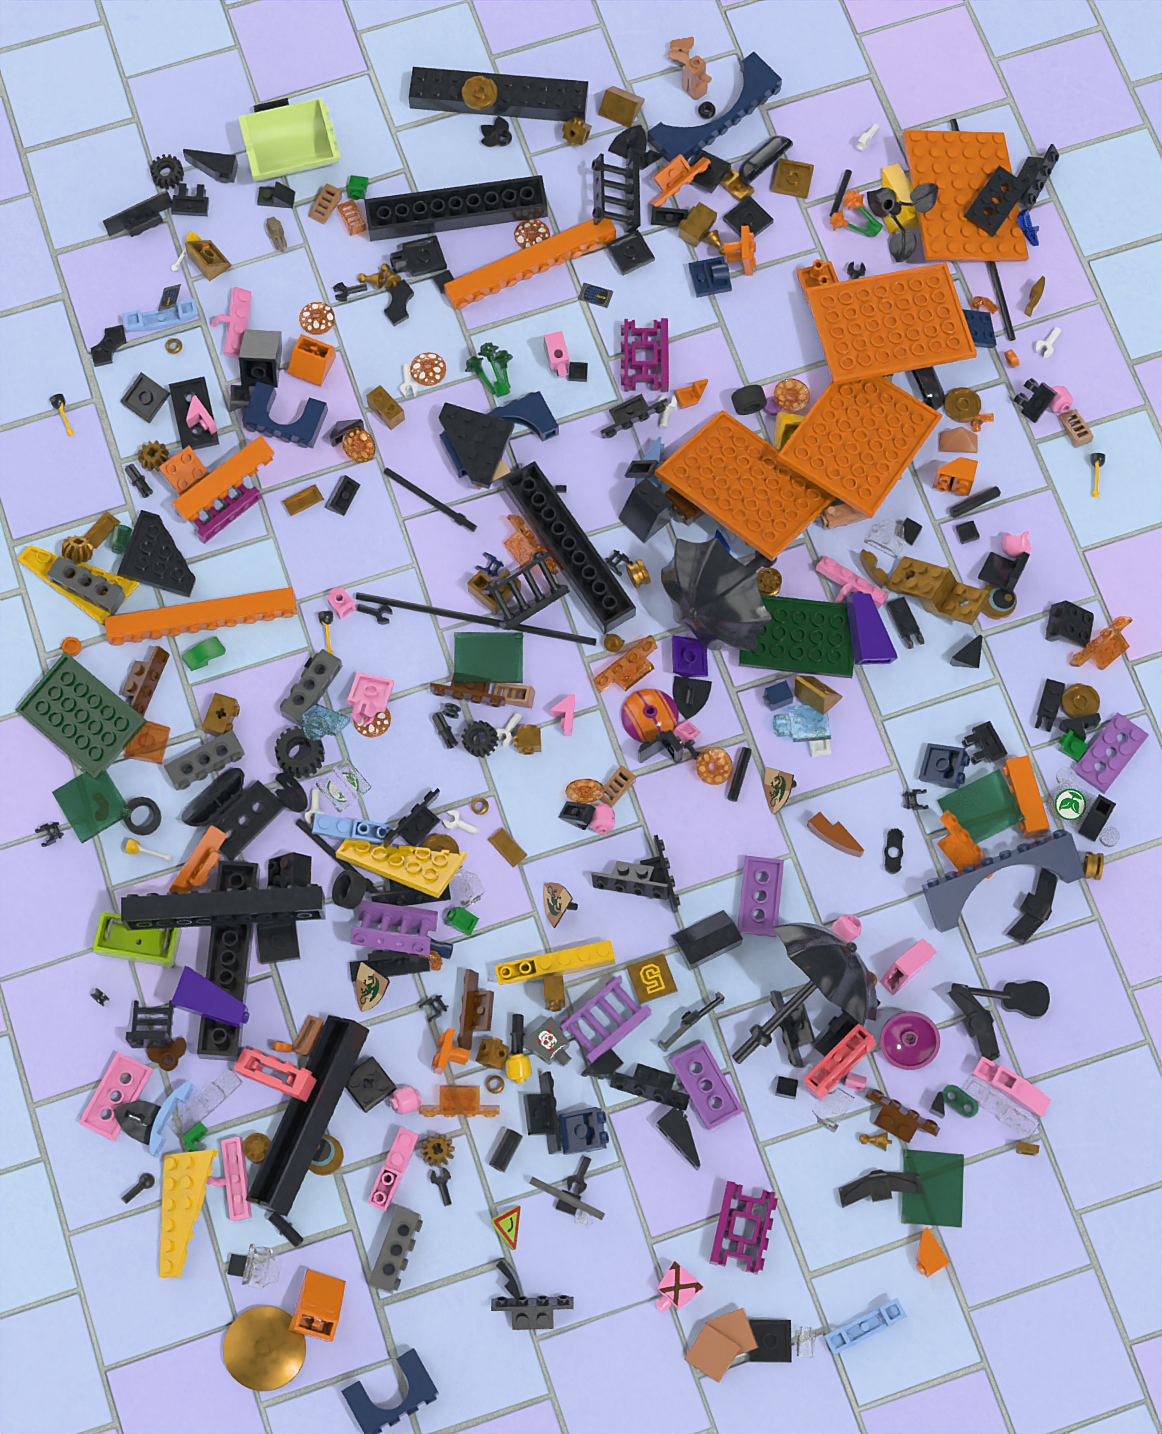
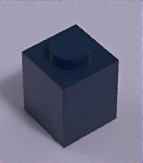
M785 680L765 688L762 698L765 706H769L770 710L774 711L792 704L794 696Z

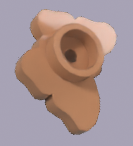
M694 37L672 40L670 42L671 51L668 53V59L686 66V62L690 60L689 51L694 46Z

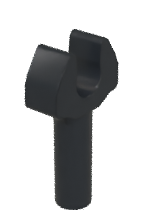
M854 261L848 265L847 274L852 276L851 280L865 276L866 268L864 263H861L859 270L854 269Z
M340 282L333 287L334 292L343 291L342 294L335 295V299L340 302L347 301L349 294L368 290L366 283L347 287L343 282Z
M359 604L357 607V611L375 616L378 624L381 625L390 623V620L382 617V614L393 615L392 609L384 604L379 609Z
M584 1156L577 1175L568 1177V1191L571 1190L573 1183L580 1184L577 1192L578 1195L586 1190L587 1184L584 1182V1176L592 1160L591 1158Z
M443 1167L444 1177L442 1179H437L434 1170H432L430 1179L432 1184L439 1186L443 1204L446 1207L452 1205L447 1187V1182L451 1179L450 1172Z

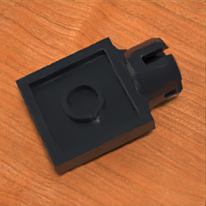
M437 235L402 243L401 251L390 254V263L394 267L392 270L396 274L410 272L412 277L447 269Z

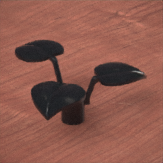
M925 183L915 187L910 193L911 203L897 202L896 194L890 188L885 187L867 192L868 204L873 214L880 218L890 214L902 231V234H895L889 242V251L896 262L900 263L908 259L913 254L917 244L915 234L912 232L905 233V229L896 218V215L901 213L902 205L914 206L915 210L920 213L931 210L937 200L938 185Z

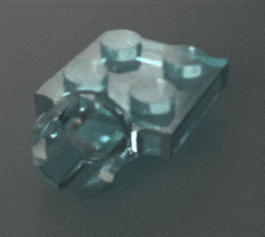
M316 703L302 715L301 722L306 724L303 727L306 737L308 739L313 737L312 740L316 741L323 738L326 734L336 736L349 725L350 717Z
M803 705L788 707V713L773 716V729L776 731L774 732L776 737L789 736L792 738L793 743L831 739L828 712L822 715L811 706Z

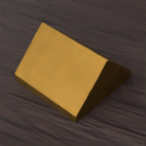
M611 86L605 90L598 115L630 128L645 98Z
M211 240L188 241L185 243L188 257L209 282L232 265Z
M797 675L795 677L794 695L822 715L827 713L843 697L814 676Z

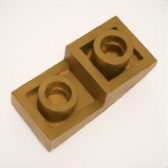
M863 549L859 558L871 580L882 589L887 583L888 576L883 569L876 568L878 562L876 556L872 552H867Z

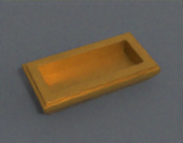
M316 484L283 500V503L289 514L293 516L324 500Z
M106 511L83 538H89V541L93 542V547L97 549L121 521Z
M503 827L488 839L513 868L528 856Z

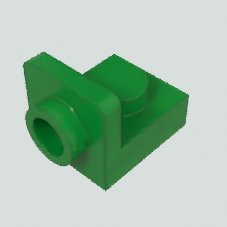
M351 175L349 185L346 188L347 197L354 200L365 199L369 183L368 177Z
M1070 730L1068 735L1064 733L1058 743L1061 746L1058 751L1079 762L1089 745L1073 736L1074 731Z
M454 907L448 911L445 925L453 926L465 935L470 936L479 918L462 907Z
M201 1121L182 1137L186 1142L183 1146L189 1152L199 1151L194 1146V1143L201 1142L207 1136L208 1129Z

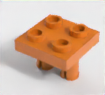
M741 226V240L738 242H724V252L727 263L742 261L746 276H752L753 268H756V258L754 257L756 242L754 241L753 232L750 233L749 226Z
M816 259L813 261V266L799 269L796 272L807 304L809 303L805 293L806 288L839 282L831 261L823 263L822 260Z
M190 446L158 467L179 497L210 474Z
M447 1028L445 1033L442 1032L441 1036H439L436 1047L440 1049L434 1055L431 1067H435L433 1071L435 1074L441 1075L447 1061L462 1065L468 1062L470 1050L459 1048L452 1044L456 1031L454 1029Z

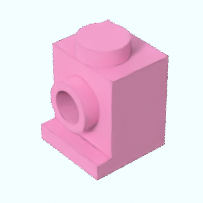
M343 587L340 589L334 588L328 593L327 601L340 620L356 610L355 602L349 597Z

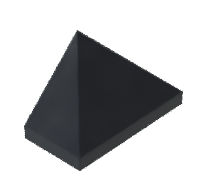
M230 385V412L249 405V385Z
M363 420L338 421L329 436L332 447L347 440L348 437H352L349 433L353 432L354 436L357 434L356 430L359 432L365 430Z
M632 460L624 476L626 478H651L659 467V462L657 460Z
M981 634L956 653L952 657L950 664L955 667L979 668L983 636Z

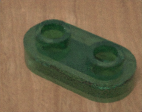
M948 1085L943 1089L944 1103L960 1116L969 1119L977 1114L979 1110L977 1101L956 1085ZM953 1093L955 1095V1098L950 1099L948 1097V1094ZM964 1106H970L971 1111H965Z

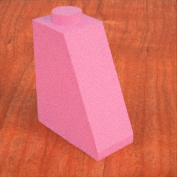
M922 938L893 963L879 982L892 995H895L930 962L937 951Z

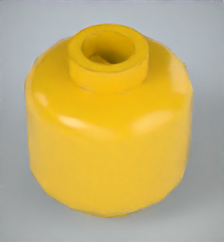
M524 1053L509 1055V1059L504 1063L507 1079L514 1080L515 1084L527 1082L526 1078L532 1075L530 1058L524 1056Z

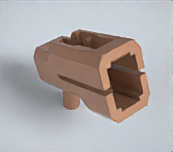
M695 55L686 62V66L682 67V88L694 100H698L707 94V83L712 81V77L706 74V62L700 56Z
M847 503L830 506L824 509L823 515H821L822 524L827 526L828 529L847 526L869 519V517Z

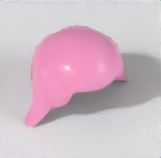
M1024 531L1022 535L1005 533L1006 535L1003 536L1001 541L1004 554L1012 558H1020L1023 551L1030 554L1029 531Z

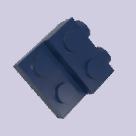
M928 743L919 780L937 783L940 787L959 789L960 784L963 785L965 783L966 776L963 772L964 768L970 764V756L965 748Z
M592 1107L558 1114L564 1155L607 1149L606 1144L609 1143V1135L607 1131H604V1123H606L607 1118L601 1108Z

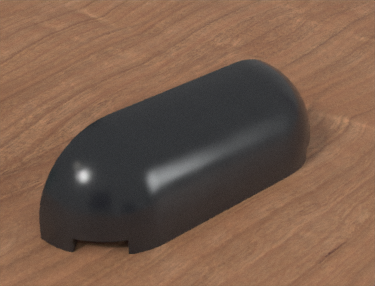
M781 135L769 138L742 162L738 170L740 181L745 186H748L791 148L793 141Z
M930 366L911 370L925 404L934 410H938L944 402L945 394L934 367Z
M233 768L222 774L184 810L181 817L182 821L193 827H203L209 824L242 793L245 777L242 769Z

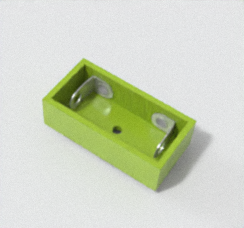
M101 911L92 950L99 956L174 968L182 929L168 928L127 931L121 921L120 914ZM138 940L142 941L140 945L136 944Z

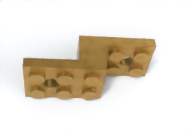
M907 556L902 558L885 585L888 590L917 598L926 612L968 625H973L991 596L989 591L957 582L948 568ZM969 601L968 604L961 606L963 602Z

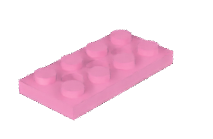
M117 1052L79 1124L115 1142L122 1128L116 1120L113 1109L126 1103L138 1101L154 1070ZM124 1074L131 1075V1081L127 1084L121 1083V1077ZM117 1091L121 1092V1099L113 1102L111 1095ZM106 1109L111 1110L112 1116L108 1120H103L101 1118L102 1112Z

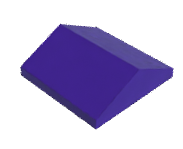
M671 636L673 673L686 678L708 677L707 648L698 639Z

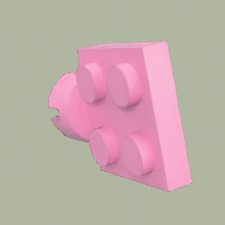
M357 672L347 700V705L353 706L352 718L355 722L360 724L363 717L365 718L364 725H367L374 720L377 712L385 713L394 686V680Z

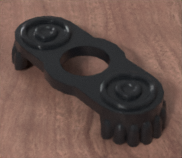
M898 828L891 829L887 833L884 867L889 874H896L902 868L901 858L904 854L902 848L904 833ZM892 847L899 850L898 857L893 858L889 856L888 850Z

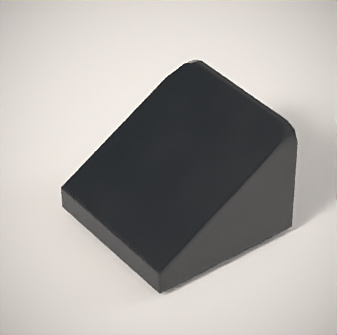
M907 517L896 537L912 546L921 533L923 526Z
M779 1076L775 1096L795 1100L798 1080Z
M940 1091L937 1093L929 1113L941 1119L945 1116L943 1092Z

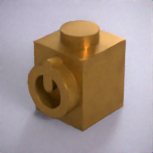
M528 724L517 729V735H514V747H518V753L532 755L534 752H542L540 728H537L536 725Z

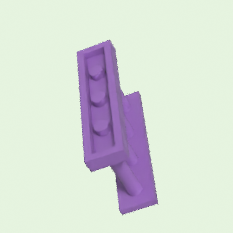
M362 900L359 904L358 920L362 921L360 927L352 926L351 944L429 956L431 938L427 937L428 931L436 932L438 911ZM370 922L380 923V930L369 929ZM389 925L400 926V932H389ZM408 929H420L419 936L407 934Z
M621 975L617 978L612 977L605 984L606 987L572 1017L568 1015L561 1021V1031L564 1033L569 1029L587 1049L588 1055L586 1060L590 1065L610 1048L612 1049L652 1013L647 1004L643 1008L641 1006L638 1007L620 987L623 981ZM612 991L632 1011L633 1016L628 1021L623 1019L605 999ZM598 1003L617 1024L618 1029L613 1034L608 1032L590 1012ZM583 1016L602 1036L603 1042L598 1047L593 1045L575 1025Z

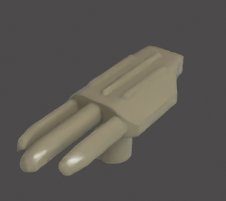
M275 216L267 218L266 229L269 237L272 239L276 250H279L276 243L277 239L281 251L284 252L280 238H282L285 248H287V242L281 222Z

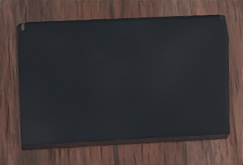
M652 206L651 225L678 227L683 219H687L688 209Z
M347 475L341 476L325 508L345 516L361 484Z

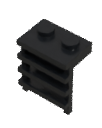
M169 1000V1008H139V1001H134L131 1032H126L125 1038L132 1049L171 1048L174 1007L171 1004L172 1000ZM168 1014V1019H138V1015ZM167 1025V1030L136 1031L137 1026Z

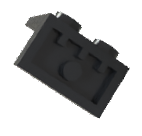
M1023 551L1020 558L1016 557L1015 561H1012L999 554L990 552L978 575V579L1013 593L1030 554Z

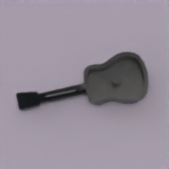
M1029 981L1022 984L1008 982L1002 991L973 988L965 985L972 995L1001 999V1006L1004 1011L1017 1012L1029 1019L1043 1017L1050 1003L1049 989L1040 981ZM953 983L951 985V990L963 984Z

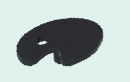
M286 773L277 774L275 779L283 787V789L275 791L279 800L293 812H304L308 806V800L303 787L291 775Z

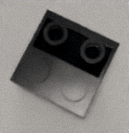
M291 852L269 859L267 887L277 886L279 888H286L288 885L306 887V885L311 884L312 856Z

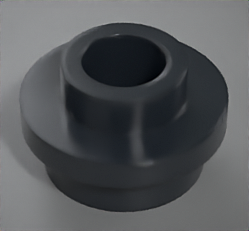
M709 101L703 102L698 108V114L704 119H710L716 113L715 106Z

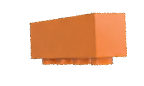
M1029 755L1006 760L1002 767V774L1008 780L1007 790L1009 796L1013 797V811L1015 814H1018L1019 831L1023 832L1024 838L1047 833L1050 825Z

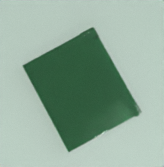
M455 632L454 683H523V632Z
M1000 769L937 800L942 812L944 813L948 810L953 814L961 827L969 833L970 838L975 844L1026 820Z
M86 771L52 792L82 844L132 814V811L127 806L107 771L98 780Z
M904 1149L903 1172L919 1174L923 1193L902 1192L901 1223L962 1228L964 1154Z

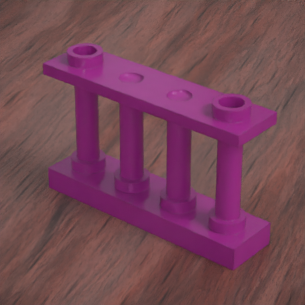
M244 484L239 486L237 489L242 493V496L238 500H233L229 495L222 500L228 507L222 512H219L214 506L208 511L213 516V519L209 523H204L199 517L193 521L199 528L197 534L203 544L262 499L260 491L255 486L251 489H247Z

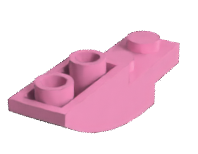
M983 1056L972 1073L976 1078L1007 1095L1008 1099L1041 1118L1051 1102L1049 1097L1022 1077L1002 1065L998 1066Z
M400 1127L387 1160L382 1166L371 1192L368 1204L384 1211L388 1209L411 1160L412 1152L420 1134Z

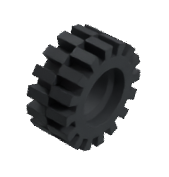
M163 154V158L160 159L158 156L156 157L157 161H152L153 165H150V173L156 186H160L161 189L165 186L166 190H169V186H172V189L175 188V184L179 186L180 181H183L184 172L179 159L177 160L176 156L172 158L171 154H168V157ZM165 168H172L174 170L169 176H162L160 174Z
M479 720V723L473 721V725L469 723L467 725L469 728H464L465 734L461 736L464 739L462 740L464 748L475 757L480 756L483 758L485 754L487 756L491 755L489 752H494V746H498L496 742L499 741L497 731L486 721L485 723L482 720ZM483 732L487 736L485 743L480 746L475 745L474 737L476 734Z

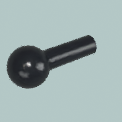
M150 1173L142 1174L139 1178V1183L121 1198L122 1201L127 1204L143 1189L152 1188L155 1184L154 1176Z

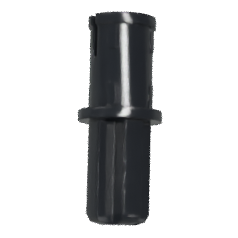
M134 464L127 465L125 472L132 480V485L136 486L143 498L149 497L148 493L152 494L153 490L145 481V476L140 474Z
M442 712L435 713L432 719L439 731L438 735H441L447 749L454 748L453 745L457 746L459 743L451 731L452 727L448 725Z
M522 1014L512 1015V1033H510V1036H512L511 1054L523 1053V1036H525V1033H523L524 1016Z
M273 1213L268 1218L280 1231L279 1234L284 1235L294 1247L299 1246L303 1242L301 1235L292 1227L293 1224L291 1222L288 1223L282 1215Z

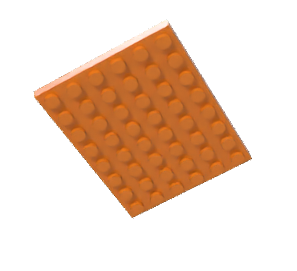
M904 130L903 140L912 189L925 183L938 185V195L934 207L925 213L917 211L925 260L1027 261L1029 256L1018 202L993 237L963 217L999 165L1012 174L1004 132ZM1001 186L1003 191L1008 192L1006 187ZM992 198L996 204H1000L999 200ZM984 210L986 215L991 216L988 210Z
M947 262L806 288L807 300L834 385L972 359L977 356Z
M882 376L836 385L831 381L779 452L776 459L872 519L943 415Z
M724 410L719 412L659 466L654 474L771 561L784 551L824 512V509L828 508L837 499L836 496L777 460L776 457L780 452L778 449Z

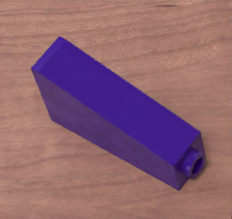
M862 591L853 592L846 599L855 665L891 664L898 656L871 594H863Z
M184 967L171 1002L174 1008L242 1029L243 1024H247L250 1013L246 1005L190 967Z

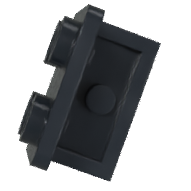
M1067 600L1052 604L1049 610L1045 639L1053 642L1064 638L1083 648L1089 647L1094 614Z
M671 730L667 732L662 731L655 736L656 739L651 742L646 741L639 746V763H643L665 748L675 763L683 760L684 744L680 737H675Z

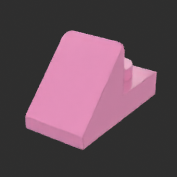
M193 396L186 419L188 427L190 428L200 422L204 430L208 429L211 434L218 431L215 422L197 396Z
M570 694L550 710L552 717H563L561 718L560 729H564V736H572L575 694Z

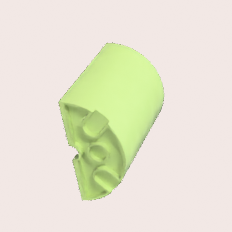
M322 98L238 116L254 182L338 163L341 156L337 147L336 136L333 132L332 121L327 119L326 116L329 115L328 106L323 104Z

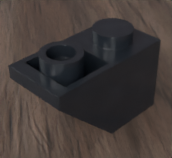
M1099 794L1077 833L1095 842L1117 803Z

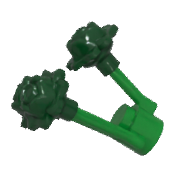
M490 342L481 345L480 352L477 354L487 357L488 362L491 363L497 379L493 383L494 387L482 373L481 364L484 359L483 357L477 358L473 356L468 359L465 372L475 371L489 387L492 395L496 394L497 398L510 393L511 386L506 369L508 368L507 363L513 359V356L507 350L496 352L499 346L493 345ZM495 363L500 364L504 380H501Z

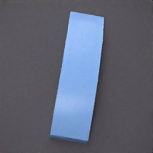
M194 298L178 301L175 308L162 311L157 309L141 313V310L122 313L126 331L163 329L184 323L198 316Z
M187 1081L177 1088L159 1110L150 1136V1154L153 1157H158L166 1142L161 1133L178 1101L186 1104L195 1087L192 1082Z
M895 1298L824 1337L833 1355H836L906 1318L907 1315L898 1298Z

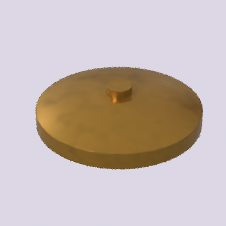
M256 1307L242 1313L230 1325L223 1343V1357L229 1373L238 1383L255 1391H273L287 1385L297 1376L304 1364L307 1346L305 1335L289 1330L292 1316L289 1313L276 1307Z

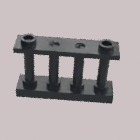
M600 153L592 161L591 165L593 170L594 208L592 216L594 217V225H598L604 218L624 222L626 232L631 233L641 226L639 162L632 161L628 167L621 168L605 164L604 154ZM604 171L623 175L625 184L604 179ZM604 187L624 191L626 200L605 195ZM605 202L623 206L626 209V215L605 211Z
M538 551L534 553L532 559L497 581L492 580L488 582L486 588L481 590L483 594L492 593L504 615V620L499 623L502 630H511L570 592L567 585L556 583L544 561L551 556L550 552ZM537 564L550 586V591L545 594L541 593L529 571L530 568ZM521 574L524 575L535 596L534 601L530 604L526 603L514 581ZM505 584H508L520 606L519 611L511 613L499 591V588Z

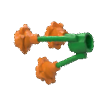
M850 189L842 198L844 200L843 207H848L849 211L851 209H858L869 219L865 225L867 230L850 224L849 221L844 219L843 211L841 210L839 213H834L830 219L833 231L843 226L861 232L867 237H870V235L876 237L884 225L865 209L866 207L863 204L864 194L860 195L859 190L853 191Z

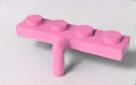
M236 286L232 289L229 316L218 314L210 322V325L216 327L221 322L227 323L223 354L239 359L244 332L247 329L252 292Z
M827 556L818 563L815 569L843 586L834 603H843L849 591L852 593L862 591L863 594H871L876 608L879 609L889 596L882 589L877 588L866 579L861 578L850 569L843 567Z
M243 1137L221 1140L225 1177L219 1179L208 1177L206 1184L215 1187L226 1186L230 1221L235 1222L252 1218L251 1203L246 1201L249 1186L243 1151Z

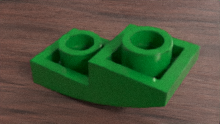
M215 636L190 649L182 655V659L188 668L194 671L207 666L209 660L224 655L226 649Z

